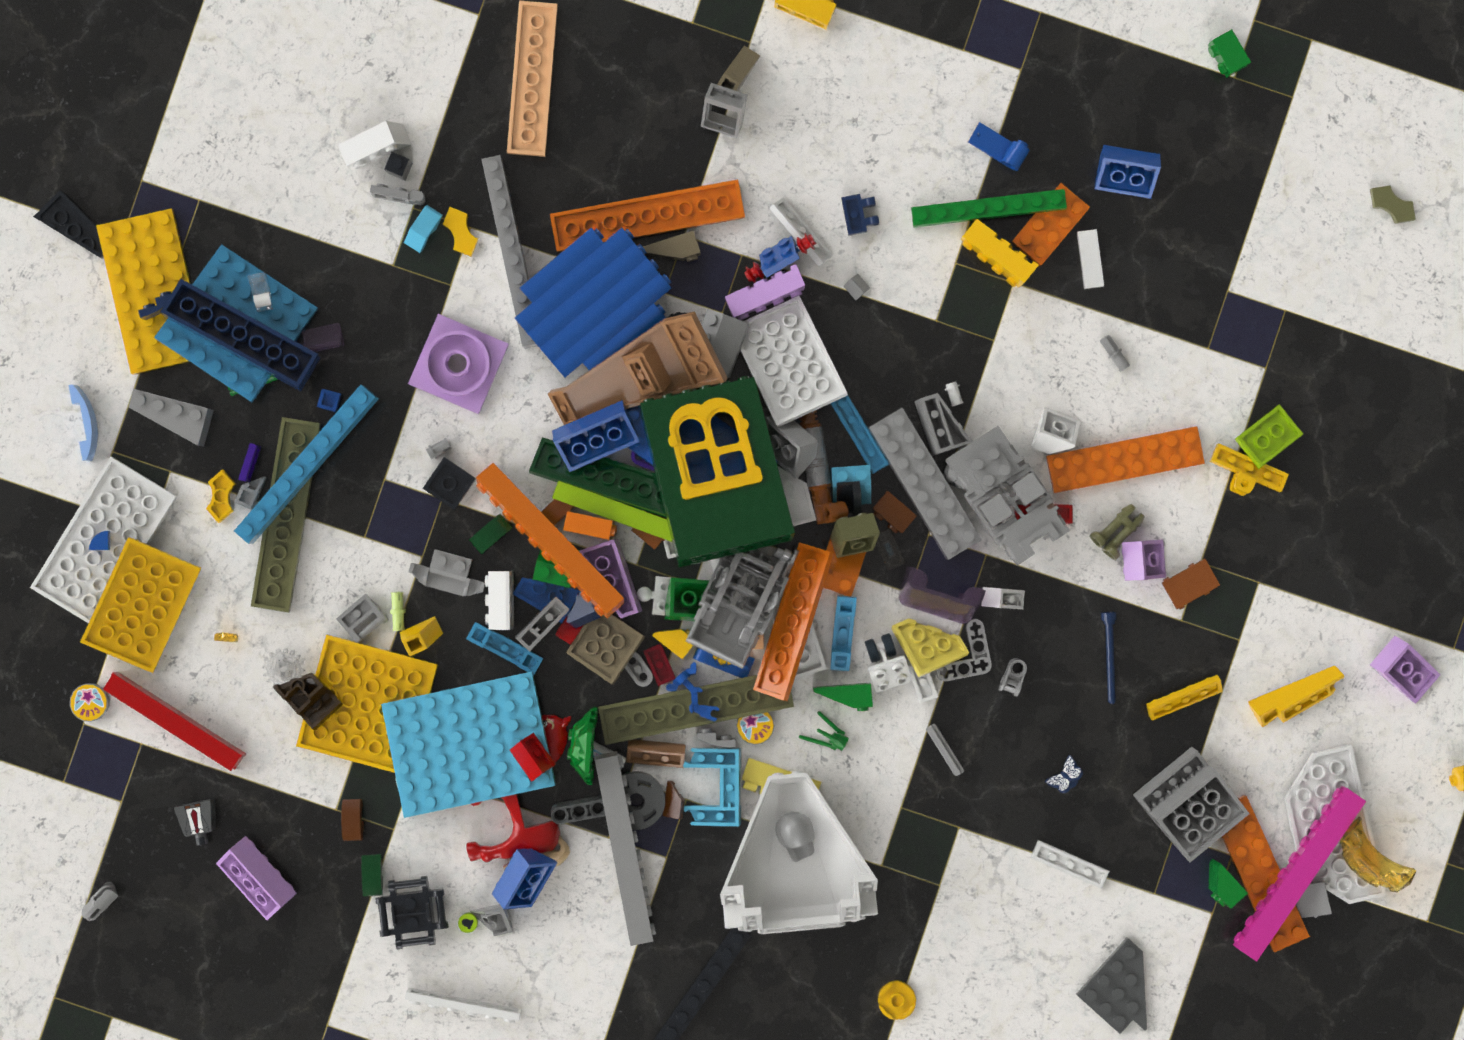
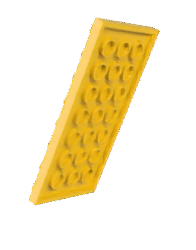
M171 208L96 225L131 374L135 375L189 362L154 338L168 318L164 317L161 313L153 318L144 320L140 318L138 312L145 305L155 304L156 306L155 298L160 297V293L173 292L180 279L191 284L174 210Z

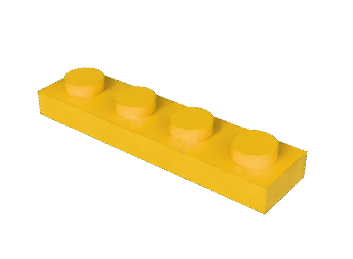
M1215 675L1147 703L1149 717L1153 721L1223 692L1221 680L1218 675Z

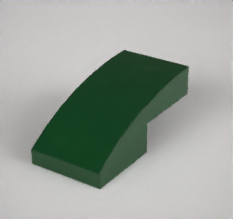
M498 514L472 536L469 541L482 555L508 533L512 526L501 514Z
M361 855L363 897L383 896L382 855Z

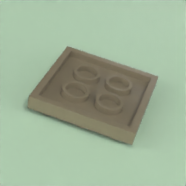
M613 614L608 619L602 615L601 618L589 622L582 627L566 653L614 685L645 636Z

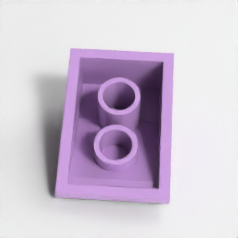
M1396 636L1391 639L1370 664L1383 678L1415 704L1441 675L1414 648Z

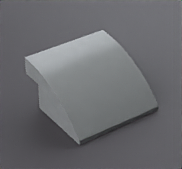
M1193 747L1189 748L1133 794L1152 820L1189 862L1194 860L1250 814L1220 774L1209 766Z

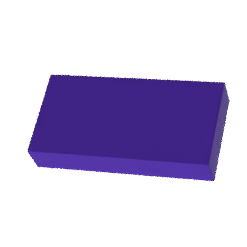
M249 444L238 480L250 482L261 446Z

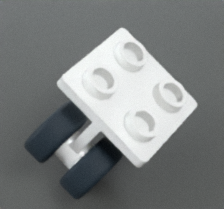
M889 633L881 636L882 642L875 644L874 639L865 641L871 662L880 661V654L883 659L882 663L868 667L876 693L912 681L904 655L887 660L885 653L888 657L897 654Z

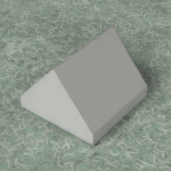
M859 274L852 277L843 286L855 300L870 289Z

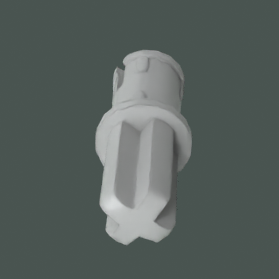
M1110 335L1100 340L1109 354L1108 358L1113 360L1120 372L1130 366L1121 353L1122 349L1117 347Z

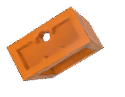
M567 511L563 530L611 540L612 537L616 536L617 526L614 525L615 521Z

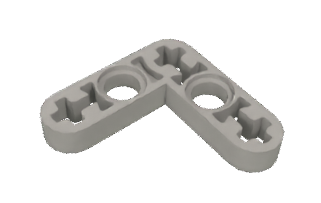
M971 619L966 624L972 658L954 661L943 666L946 670H952V665H955L957 676H954V673H948L947 677L944 678L943 675H940L943 667L937 669L936 675L940 680L951 681L985 674L990 671L991 659L984 625L980 620ZM973 622L976 625H980L977 633L978 635L982 634V638L971 639V636H975L974 630H970ZM976 641H982L984 644V648L980 652L975 651L973 648ZM980 660L987 663L985 670L978 667L974 668L976 672L972 673L971 661H974L973 665L980 664ZM962 663H966L969 666V671L966 674H961L958 671V667Z

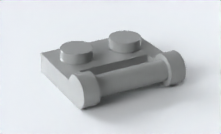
M364 594L336 618L356 643H362L363 639L381 623H386L389 620L367 594ZM374 613L377 618L357 633L354 629Z

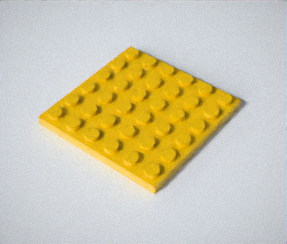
M327 634L315 676L339 698L343 705L317 730H313L303 719L296 746L395 773L381 704L431 693L438 664Z

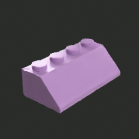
M246 836L230 848L216 863L266 920L272 917L297 894L293 886L285 881L281 873L268 862L267 857L261 854L255 844Z

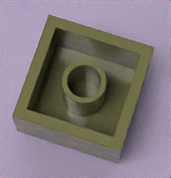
M860 513L855 517H842L836 520L830 539L837 558L874 550L880 534L874 514Z

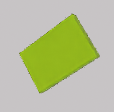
M1279 404L1236 437L1235 440L1257 468L1260 469L1300 438L1303 432Z

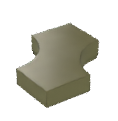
M1391 185L1370 189L1373 208L1388 212L1395 224L1416 220L1413 201H1404L1398 198L1393 193Z

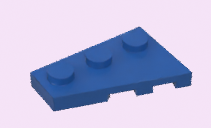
M522 577L513 595L540 611L554 597H557L571 610L580 590ZM569 611L561 618L560 623H563Z

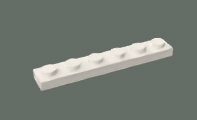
M409 988L405 994V1000H409L411 1004L420 1005L425 1003L431 1008H439L441 1006L446 1007L451 1012L461 1010L466 1011V1014L472 1016L482 1014L488 1019H496L498 1017L503 1018L508 1023L519 1021L522 1009Z

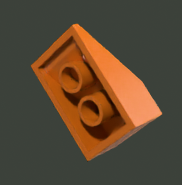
M830 539L826 551L833 552L834 555L823 588L851 597L866 552L837 558Z

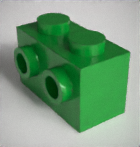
M1232 29L1213 39L1208 44L1209 54L1212 58L1216 59L1219 71L1226 78L1251 63Z

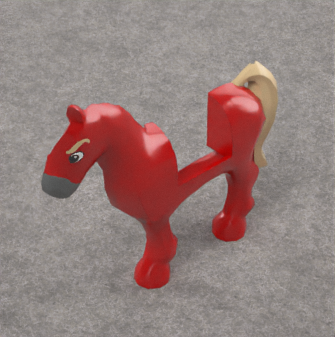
M542 715L550 757L556 763L564 752L568 735L566 727L572 717L568 716L561 719L555 715ZM517 794L501 797L513 821L512 834L506 841L494 846H484L477 842L466 844L468 857L471 862L480 859L485 863L496 858L511 859L517 849H533L554 859L557 862L555 867H557L570 854L568 844L560 836L559 824H556L553 820L525 827ZM481 802L472 803L471 805L476 806L479 805ZM559 844L560 848L558 850H554ZM507 863V864H505V865L503 866L504 870H505V868L508 866L509 863Z

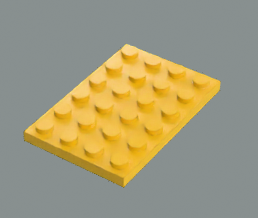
M129 536L80 643L153 673L200 573L201 567Z

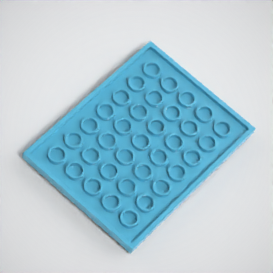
M533 671L381 704L404 818L556 786L553 768H550L531 781L510 752L512 747L534 732L550 755Z

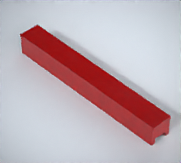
M113 672L103 688L110 695L230 771L235 770L243 757L246 756L245 752L120 672Z

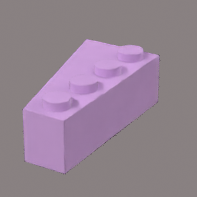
M797 265L790 266L791 271H779L771 276L769 280L767 278L754 283L751 288L747 286L725 296V301L732 317L744 320L749 317L751 312L756 311V313L765 311L767 309L766 306L772 303L776 306L785 302L784 298L789 296L794 298L802 295L801 291L804 290L805 283Z

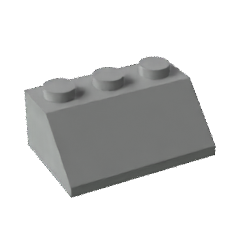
M707 309L702 327L727 377L730 378L750 324Z
M772 415L765 417L777 463L795 479L799 478L815 459L819 441L794 420L777 427Z

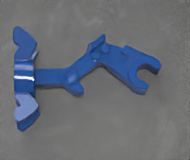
M693 662L690 668L679 674L672 684L669 683L666 686L667 691L675 692L678 689V685L683 684L691 692L692 703L689 706L690 713L692 714L694 711L700 717L715 722L717 718L712 717L711 712H719V708L716 706L699 705L697 693L703 692V690L699 687H694L688 680L691 675H696V663Z

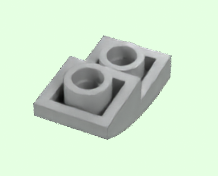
M701 728V732H697V738L709 744L721 747H736V739L732 738L731 735H720V739H716V731H712V728Z

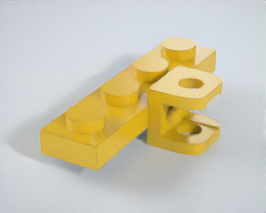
M1219 443L1216 444L1209 461L1235 473L1230 483V491L1241 496L1250 493L1256 482L1280 493L1289 475L1267 464L1258 469L1247 455Z

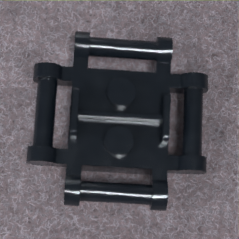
M422 876L421 879L406 881H388L390 895L375 898L379 909L380 937L395 935L397 950L407 946L436 945L435 930L449 928L443 901L444 889H429L427 876ZM422 886V890L397 893V889ZM432 897L436 899L438 922H435ZM391 902L394 928L388 927L386 903ZM428 931V936L409 939H403L402 934Z

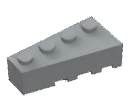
M133 389L129 408L190 442L204 447L214 410Z

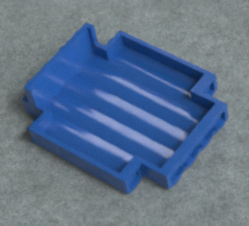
M590 228L519 287L532 303L514 318L564 378L582 363L588 370H591L666 318L664 316L666 311L660 304L655 305L654 303L671 289L669 284L672 282L665 274L660 275L657 271L659 266L653 259L649 261L646 258V250L641 244L636 245L632 241L634 236L628 229L624 231L623 228H620L603 242L604 236L597 228L595 230Z

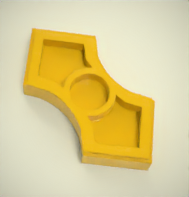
M449 207L443 225L450 229L454 236L453 250L472 257L479 239L469 232L467 226L468 214Z
M224 469L208 481L212 489V499L206 509L218 523H221L234 512L230 503V493L236 483Z

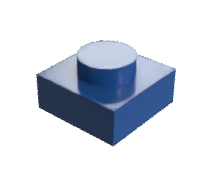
M322 389L317 407L337 412L342 394Z

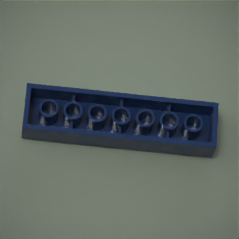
M182 279L179 280L161 310L164 317L299 391H302L320 360L319 355L314 351Z

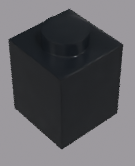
M391 152L384 170L388 174L406 181L413 163L410 159Z

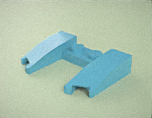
M691 748L690 751L695 753L690 763L684 762V768H720V805H684V811L690 810L695 820L690 824L695 826L739 827L741 825V748Z

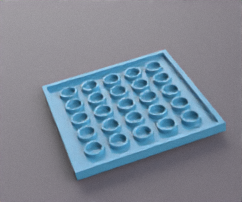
M222 244L192 284L293 341L298 339L318 310L316 306ZM269 292L271 305L256 308L253 295ZM169 319L166 320L154 337L250 402L254 401L271 377L270 374Z

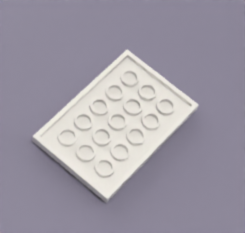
M800 296L743 321L750 325L740 351L752 376L755 378V382L777 427L783 426L848 395Z

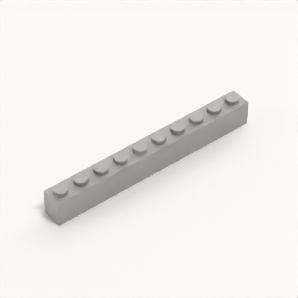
M501 155L482 159L514 311L517 316L532 303L519 288L529 280L503 159ZM517 322L522 347L524 349L536 347L537 344Z
M617 751L595 755L594 759L630 946L653 942L652 935H655L656 932L654 923L649 921L652 911L651 906L646 905L645 898H649L647 886L643 887L642 885L645 875L643 868H639L638 861H642L640 849L636 850L635 848L638 838L636 831H632L631 824H635L633 812L629 813L628 805H631L629 793L625 794L624 787L627 786L626 775H621L620 768H624L622 756L618 757Z

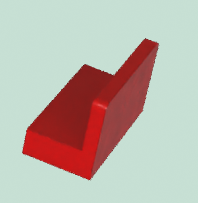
M534 732L510 749V752L531 781L556 765Z

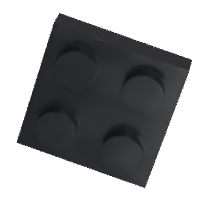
M444 457L422 489L453 510H456L476 478Z

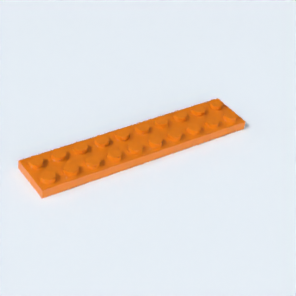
M737 179L551 213L550 218L556 251L562 252L590 228L593 230L597 228L604 236L602 241L605 242L620 228H623L624 231L628 229L634 238L743 219L745 214Z

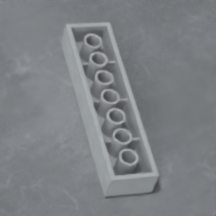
M901 408L868 428L945 559L949 560L981 541L980 536L904 409Z

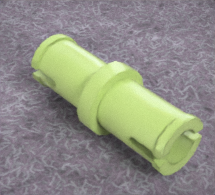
M391 592L392 609L390 614H392L393 621L392 631L405 630L404 613H406V609L403 607V592Z

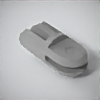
M106 882L90 898V901L82 909L84 919L88 921L95 920L118 897L115 885L112 882Z

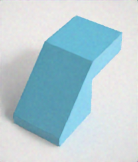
M426 205L410 227L404 243L419 253L423 251L429 236L437 229L443 215Z

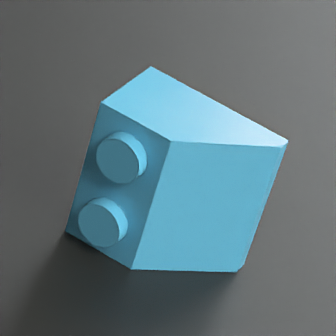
M870 465L830 468L833 502H837V483L860 481L862 505L871 504Z

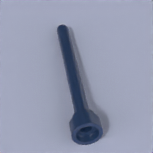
M1101 612V620L1105 624L1108 702L1114 704L1116 695L1113 624L1117 620V612Z

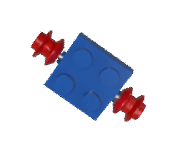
M805 232V237L803 239L797 237V241L790 236L780 240L777 245L764 249L759 254L761 266L753 262L752 268L746 266L747 271L744 273L748 281L756 283V278L764 279V275L767 278L800 259L798 253L800 250L805 254H808L807 249L810 247L815 250L814 245H816V241L812 234L808 235Z

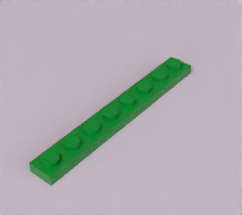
M1065 189L911 207L913 228L974 221L976 219L982 220L1066 210L1067 205Z

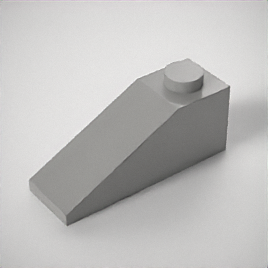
M554 597L515 638L530 652L570 609L557 597Z

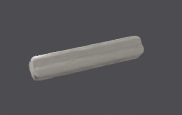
M932 724L927 727L926 731L955 776L962 774L964 768L937 725Z

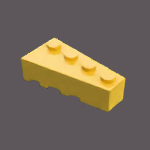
M976 219L960 239L963 241L962 245L970 251L974 250L977 253L976 256L982 262L986 263L987 261L992 265L991 269L998 275L1003 274L1011 286L1019 288L1039 265L1034 261L1032 264L1029 263L1024 253L1013 251V247L1008 241L1002 238L998 240L996 238L998 236L997 233Z

